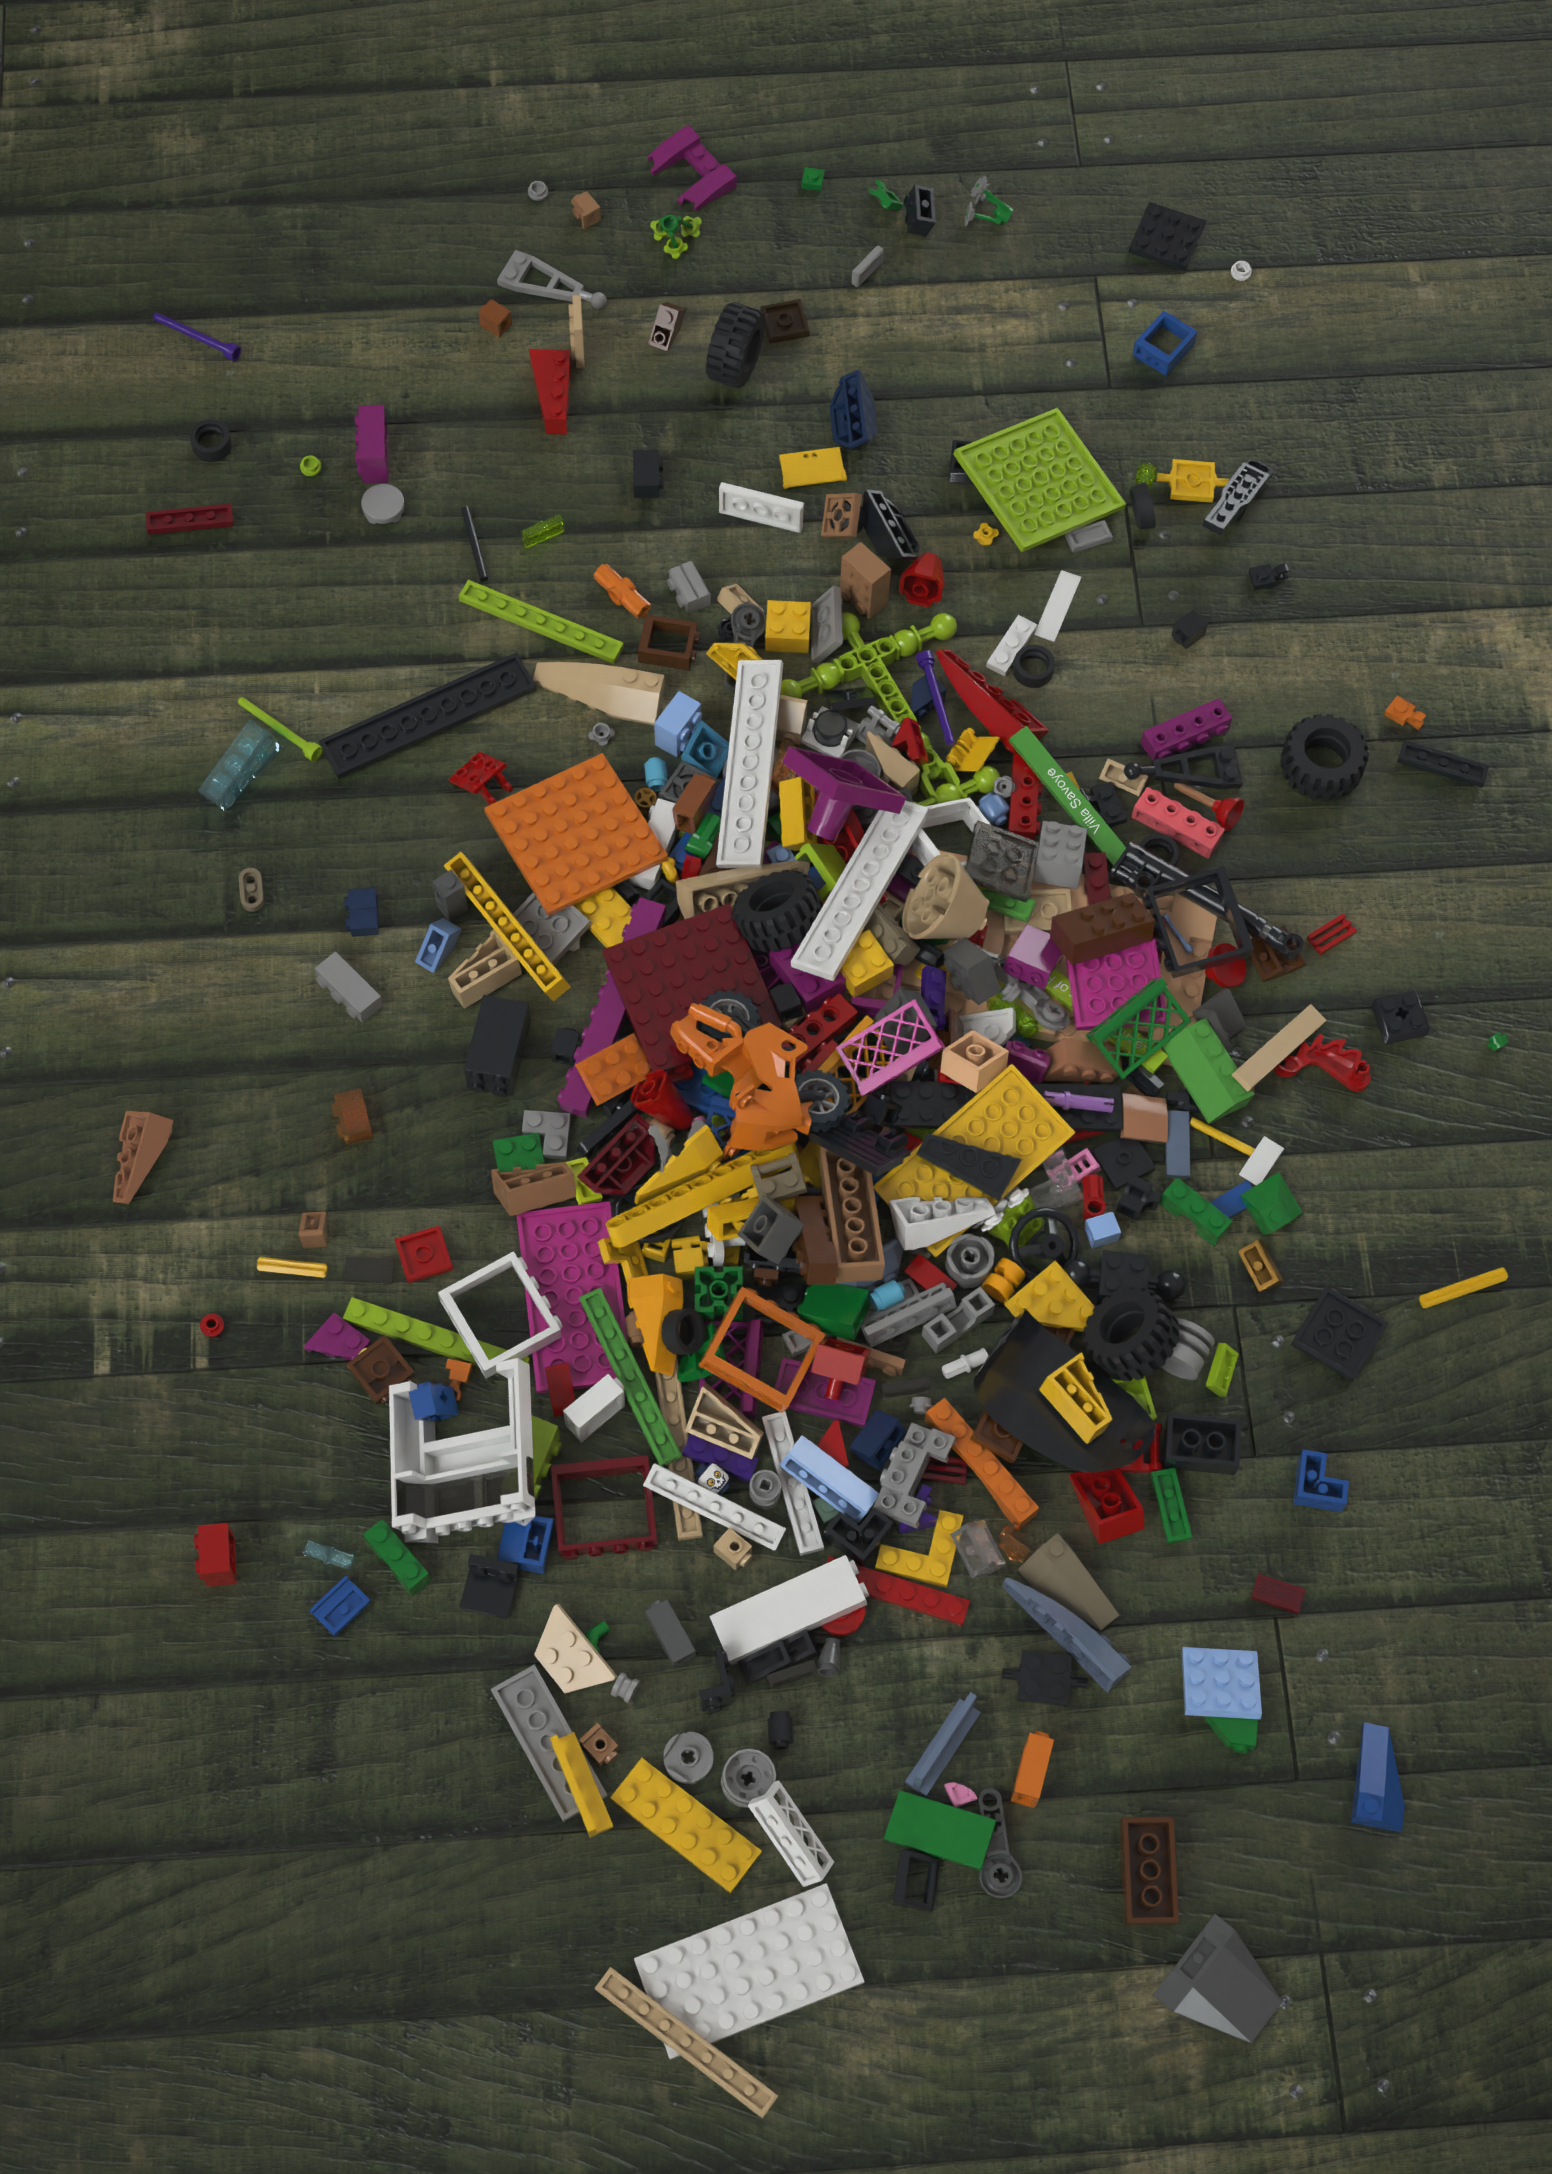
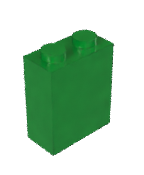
M840 1283L812 1284L811 1287L807 1288L804 1302L799 1304L796 1314L800 1317V1320L807 1324L811 1323L818 1326L821 1332L827 1335L854 1341L871 1306L869 1290Z

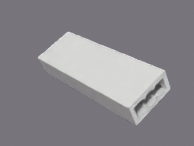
M844 1555L711 1615L710 1619L722 1647L727 1653L731 1666L780 1639L785 1640L805 1629L813 1630L868 1605L865 1598L869 1594L864 1582L859 1584L855 1575L859 1574L854 1560L848 1561L847 1556Z

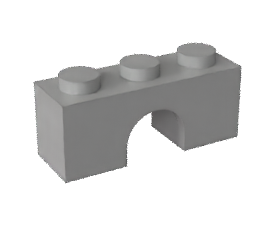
M980 1286L964 1297L954 1311L946 1316L941 1313L924 1325L922 1337L937 1354L993 1315L995 1304Z

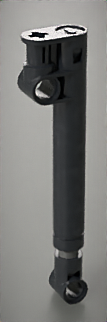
M1131 841L1111 870L1109 878L1111 880L1117 878L1126 884L1127 888L1133 890L1135 896L1142 899L1146 888L1138 885L1141 882L1147 883L1149 887H1152L1159 883L1163 884L1191 875ZM1203 885L1177 893L1229 923L1218 891L1211 886ZM1238 903L1247 931L1251 937L1255 939L1263 938L1265 940L1264 943L1281 952L1282 956L1287 960H1295L1300 956L1304 945L1300 935L1295 933L1289 934L1276 925L1273 927L1268 925V919L1258 916L1256 912ZM1293 944L1297 947V949L1291 950L1287 947V945Z

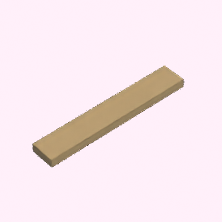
M1310 1004L1240 1066L1232 1076L1248 1092L1327 1020Z

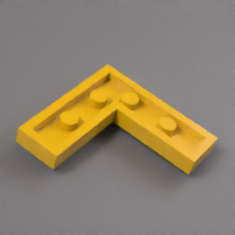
M939 1510L929 1556L881 1544L875 1570L947 1587L963 1515Z

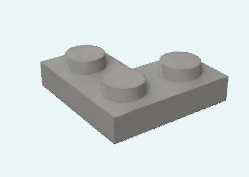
M524 1110L522 1135L539 1132V1136L545 1137L543 1158L566 1160L571 1114Z

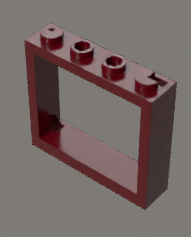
M648 1455L551 1465L560 1557L570 1560L585 1554H589L590 1557H598L604 1555V1552L624 1554L631 1549H638V1551L644 1552L657 1547L652 1490L645 1486L644 1493L649 1536L566 1545L560 1481L642 1472L644 1483L650 1472Z

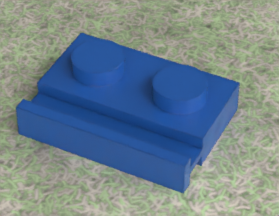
M345 1576L309 1611L336 1637L371 1603V1600Z

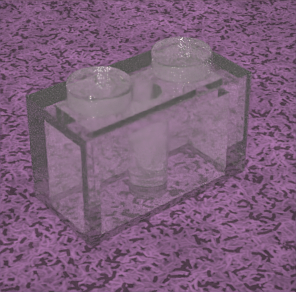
M984 1520L968 1522L950 1534L972 1578L990 1575L1006 1564Z

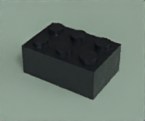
M1168 1413L1164 1428L1163 1468L1235 1475L1240 1461L1241 1420Z

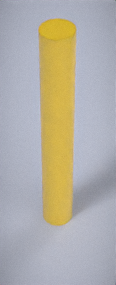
M1192 1117L1189 1123L1190 1126L1248 1156H1251L1255 1148Z

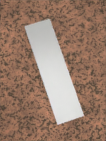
M1061 570L1034 635L1053 642L1055 641L1080 582V576Z

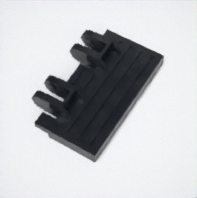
M859 1110L846 1115L836 1128L832 1127L826 1132H823V1130L809 1132L810 1141L877 1177L901 1165L903 1159L911 1155V1151L904 1148L908 1145L909 1139L907 1135H898L897 1130L894 1128L877 1134L870 1130L875 1122L873 1117H864L863 1112Z

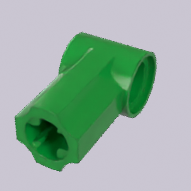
M707 812L697 831H694L684 849L704 860L720 830L721 818Z

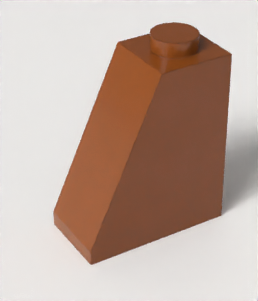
M705 774L693 775L672 809L676 829L689 834L697 831L717 790L716 782L712 777Z

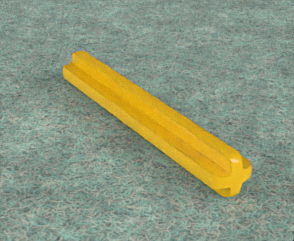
M1501 1267L1420 1296L1419 1302L1422 1308H1428L1506 1281L1508 1274L1505 1268Z

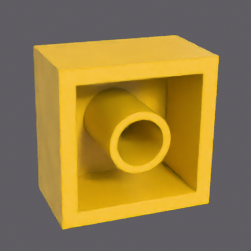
M767 600L765 651L808 653L811 602Z
M867 930L860 934L840 972L846 979V988L852 997L855 998L893 977L894 964L871 931Z

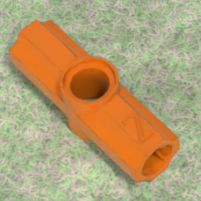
M602 564L593 574L594 579L608 591L612 601L619 606L622 604L637 619L645 617L651 609V604L637 592L631 580L626 577L622 578L608 564Z

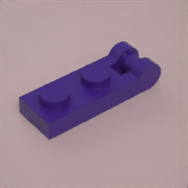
M926 965L922 968L921 996L930 1013L934 1014L933 1018L937 1024L936 1029L942 1030L946 1024L944 1009L947 971Z

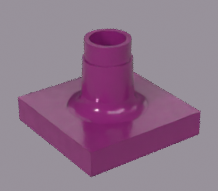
M790 746L782 761L784 765L820 790L807 829L828 840L837 839L854 804L900 814L907 798L856 761Z

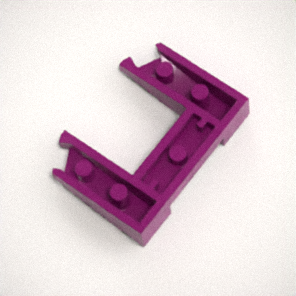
M689 125L677 131L648 155V161L653 160L654 167L651 168L652 176L683 158L702 176V179L677 198L679 205H683L687 200L695 203L694 211L701 209L737 187V176L725 163L720 165L700 143V137Z

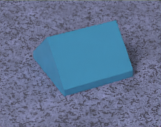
M701 720L698 722L684 749L681 759L717 779L728 758L729 742Z

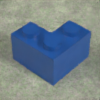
M1302 1450L1297 1461L1293 1504L1342 1512L1347 1504L1349 1481L1325 1477L1327 1453Z

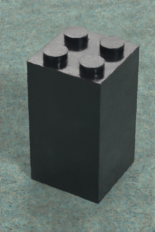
M483 995L464 1067L467 1088L478 1093L484 1091L492 1092L500 1097H505L506 1095L513 1096L531 1024L528 1003Z

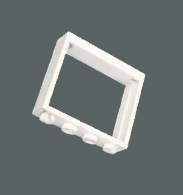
M970 797L926 806L929 808V815L911 845L912 851L924 867L941 853L922 828L963 820L990 855L960 862L966 871L972 870L973 874L978 871H984V877L1009 871L1013 853Z
M514 1251L438 1292L441 1304L485 1379L497 1373V1362L515 1358L523 1359L561 1338L560 1328L563 1327L557 1315L552 1316L549 1311L551 1308L549 1301L545 1295L540 1296L537 1291L539 1289L537 1281L533 1276L529 1278L525 1271L528 1269L522 1257L517 1258ZM513 1266L549 1328L497 1357L488 1360L453 1298Z

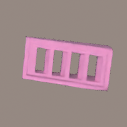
M1086 1148L1048 1174L1060 1192L1063 1193L1081 1183L1084 1176L1097 1174L1102 1169L1088 1148ZM1087 1160L1090 1167L1086 1168L1083 1161ZM1077 1164L1080 1166V1168H1081L1082 1171H1083V1172H1081L1080 1174L1077 1172V1170H1076L1075 1167H1074V1166L1077 1165ZM1070 1169L1075 1177L1071 1179L1066 1170ZM1061 1173L1067 1180L1065 1184H1063L1060 1178L1058 1177V1175Z

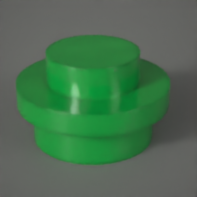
M1498 1032L1488 1038L1490 1043L1486 1046L1494 1052L1509 1042L1506 1038L1508 1035L1506 1033L1501 1035Z

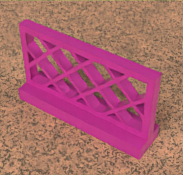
M914 999L836 1047V1050L858 1085L861 1095L868 1096V1094L873 1093L946 1047L942 1040L938 1038L918 1002ZM914 1007L918 1014L916 1024L903 1021L906 1010ZM901 1014L900 1020L895 1019V1017ZM920 1019L922 1020L925 1026L919 1025ZM890 1020L899 1022L896 1036L884 1033L885 1025ZM903 1023L915 1026L912 1040L899 1037ZM881 1026L880 1032L875 1031L877 1028ZM918 1027L927 1029L932 1038L924 1043L915 1041ZM867 1034H879L876 1048L864 1045ZM883 1036L895 1038L892 1052L880 1049ZM859 1039H861V1043H860V1044H859V1043H855L856 1041H858ZM898 1040L911 1042L909 1052L905 1055L896 1053ZM850 1045L859 1046L857 1059L848 1058L843 1049ZM863 1048L875 1050L872 1064L860 1061ZM879 1052L891 1054L889 1064L885 1067L876 1065ZM895 1056H899V1057H900V1058H898L897 1060L894 1061V1057H895ZM859 1064L871 1067L869 1077L861 1080L857 1074ZM875 1068L880 1069L879 1071L874 1073Z

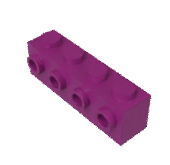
M1217 698L1143 731L1140 743L1153 762L1156 759L1172 756L1179 751L1185 752L1191 746L1197 743L1203 744L1217 734L1219 736L1225 734L1230 729L1232 717L1220 698Z

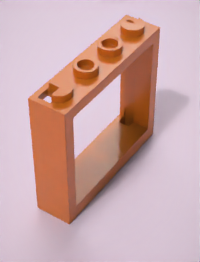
M741 1287L731 1302L698 1366L783 1413L789 1407L816 1354L818 1344L826 1334L821 1332L818 1326L811 1323L807 1324L800 1320L797 1314L790 1311L786 1312L779 1308L776 1302L761 1298L755 1290ZM742 1302L812 1341L785 1395L714 1355Z

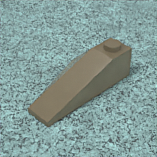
M1058 1533L1039 1547L1018 1569V1572L1034 1590L1053 1599L1099 1631H1102L1119 1617L1118 1612L1079 1558Z

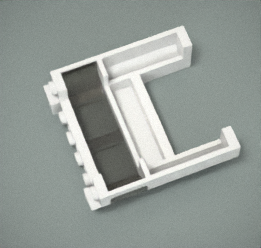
M519 1358L496 1363V1372L508 1378L509 1426L437 1441L435 1421H421L414 1418L409 1391L416 1390L417 1384L408 1381L389 1386L392 1527L402 1531V1534L405 1535V1542L438 1543V1535H449L450 1531L458 1530L465 1532L472 1530V1527L475 1526L491 1527L496 1522H517L526 1526L535 1517L530 1366L528 1363Z

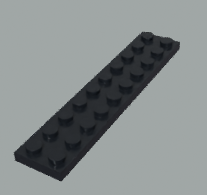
M516 652L319 740V745L322 747L337 778L340 779L536 691V684Z
M890 1081L889 1095L892 1096L891 1100L903 1106L898 1115L897 1122L893 1125H895V1128L938 1129L979 1092L975 1093L963 1085L946 1082ZM1031 1084L1041 1096L1043 1091L1057 1093L1068 1091L1075 1095L1113 1098L1114 1103L1111 1104L1114 1106L1112 1113L1076 1108L1064 1110L1062 1107H1052L1074 1131L1121 1132L1123 1130L1120 1085Z

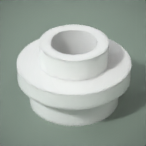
M1238 261L1231 268V275L1236 280L1244 281L1251 276L1252 270L1246 261Z

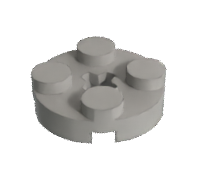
M687 1732L673 1736L664 1749L665 1769L674 1780L680 1783H698L710 1773L713 1766V1750L709 1741L703 1735L696 1732ZM690 1751L693 1752L695 1761L685 1764L682 1754H689Z

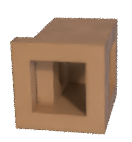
M587 191L576 195L572 199L573 213L577 219H581L584 230L601 221L600 206Z
M598 1723L579 1739L580 1746L600 1767L604 1763L609 1765L618 1756V1745ZM602 1741L605 1743V1747L598 1749L596 1748V1743Z

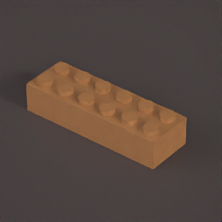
M820 1147L818 1165L824 1209L827 1212L826 1223L827 1226H830L831 1242L834 1243L838 1261L836 1283L882 1280L885 1262L872 1174Z

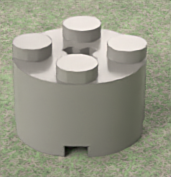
M963 1234L956 1237L951 1242L947 1251L945 1261L947 1275L963 1289L982 1285L992 1272L994 1263L993 1247L985 1238H980L973 1234Z

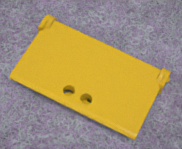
M840 447L779 455L784 490L791 487L847 481Z

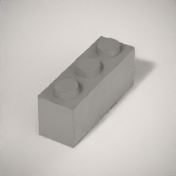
M336 951L315 968L317 983L323 989L327 987L331 991L332 998L338 1004L342 1002L346 1006V1011L353 1019L357 1017L363 1023L383 1006L381 996Z

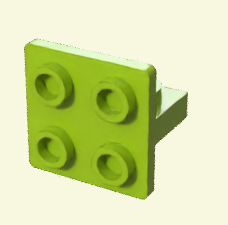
M1028 1195L1020 1204L1009 1208L1007 1205L1003 1211L1004 1216L1002 1220L992 1229L987 1230L990 1235L1005 1241L1008 1248L1011 1231L1018 1219L1028 1211L1037 1209L1031 1196ZM1042 1217L1034 1218L1024 1226L1019 1235L1018 1247L1024 1246L1044 1225L1045 1222Z

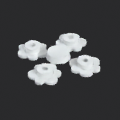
M1016 1186L993 1206L995 1215L971 1227L975 1229L984 1223V1226L981 1228L982 1232L992 1229L1002 1220L1004 1216L1003 1211L1007 1205L1009 1208L1020 1204L1029 1195V1190L1025 1188L1021 1191Z

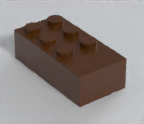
M1132 892L1052 916L1050 938L1070 964L1075 965L1152 941L1155 919Z
M1123 1817L1119 1821L1124 1926H1175L1179 1923L1174 1817Z

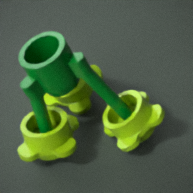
M666 215L664 218L652 221L650 227L654 231L655 240L660 241L664 237H670L664 246V252L670 253L672 258L677 259L683 251L688 249L687 243H683L681 238L675 237V234L680 229V224L682 228L681 234L684 237L691 235L697 238L700 235L701 218L686 216L682 219L681 216L676 218L674 215Z

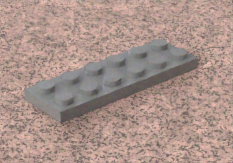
M534 1664L491 1688V1692L560 1818L565 1822L579 1814V1810L551 1745L550 1737L557 1735L559 1739L573 1732ZM584 1754L591 1774L594 1778L596 1786L603 1800L607 1798L608 1795L604 1790L601 1782L599 1781L597 1775L595 1774L592 1766L590 1765L587 1757Z

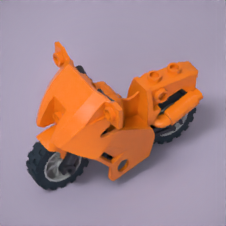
M731 990L726 992L717 991L714 995L710 994L699 1005L692 1003L689 1008V1015L680 1022L675 1021L672 1023L670 1031L679 1051L684 1054L688 1053L698 1068H704L711 1077L727 1070L734 1077L729 1105L735 1112V1117L732 1118V1123L728 1128L731 1138L727 1141V1145L723 1150L721 1161L724 1162L729 1157H735L741 1149L768 1150L791 1144L798 1140L797 1133L793 1129L808 1135L810 1129H812V1132H819V1130L826 1132L832 1127L836 1128L839 1122L844 1120L849 1106L850 1096L847 1094L848 1089L846 1085H842L840 1078L833 1077V1074L830 1072L823 1073L822 1070H816V1072L808 1070L804 1074H798L795 1078L796 1059L806 1053L807 1045L770 1022L758 1027L760 1016L757 1014L758 1009L756 1005L753 1006L752 1000L743 997L742 993L738 992L736 994ZM785 1042H791L796 1048L793 1050L790 1047H782L781 1045ZM831 1098L833 1103L826 1101V1099ZM823 1106L829 1108L830 1110L824 1111Z

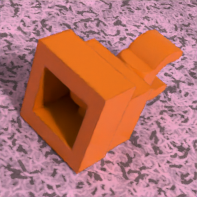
M447 1359L445 1368L450 1369L449 1379L452 1380L449 1387H453V1390L457 1392L456 1400L460 1401L462 1398L460 1384L461 1382L469 1383L474 1365Z

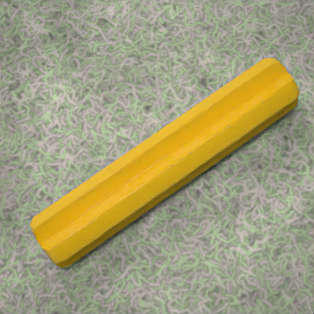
M259 1257L257 1260V1269L266 1272L324 1278L328 1270L327 1265L324 1263Z

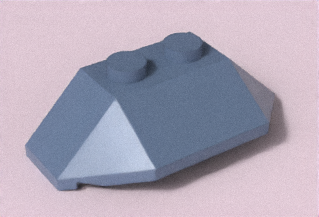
M897 1237L882 1246L885 1262L882 1280L840 1282V1284L866 1289L871 1294L873 1289L891 1280H896L904 1251Z

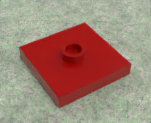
M440 1225L394 1239L408 1284L453 1270Z

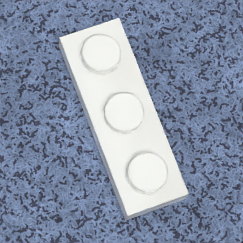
M1018 615L987 661L986 667L1006 676L1014 663L1016 653L1026 646L1035 632L1037 624Z

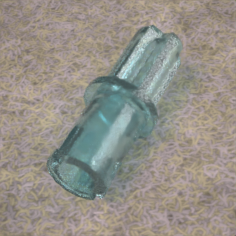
M311 1540L307 1542L304 1550L305 1556L324 1561L325 1565L330 1563L350 1569L354 1561L353 1555L335 1550L332 1545L327 1547Z

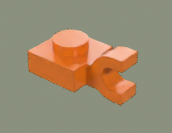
M1399 696L1393 700L1384 714L1402 726L1408 722L1417 730L1421 729L1424 725L1423 720L1426 718L1424 713L1420 711L1414 712L1416 706Z

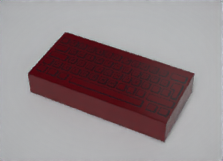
M1258 1574L1250 1599L1299 1614L1306 1589Z

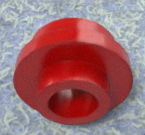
M217 1314L206 1315L200 1322L201 1332L207 1337L220 1335L224 1330L223 1319ZM210 1322L216 1323L213 1328L208 1327Z

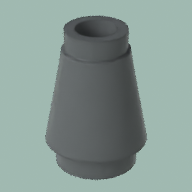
M826 1638L816 1663L817 1672L820 1675L835 1677L837 1672L840 1671V1640Z

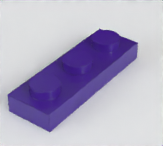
M692 1434L689 1435L682 1456L701 1464L704 1463L706 1466L711 1462H715L728 1475L748 1483L759 1459L756 1457L752 1459Z

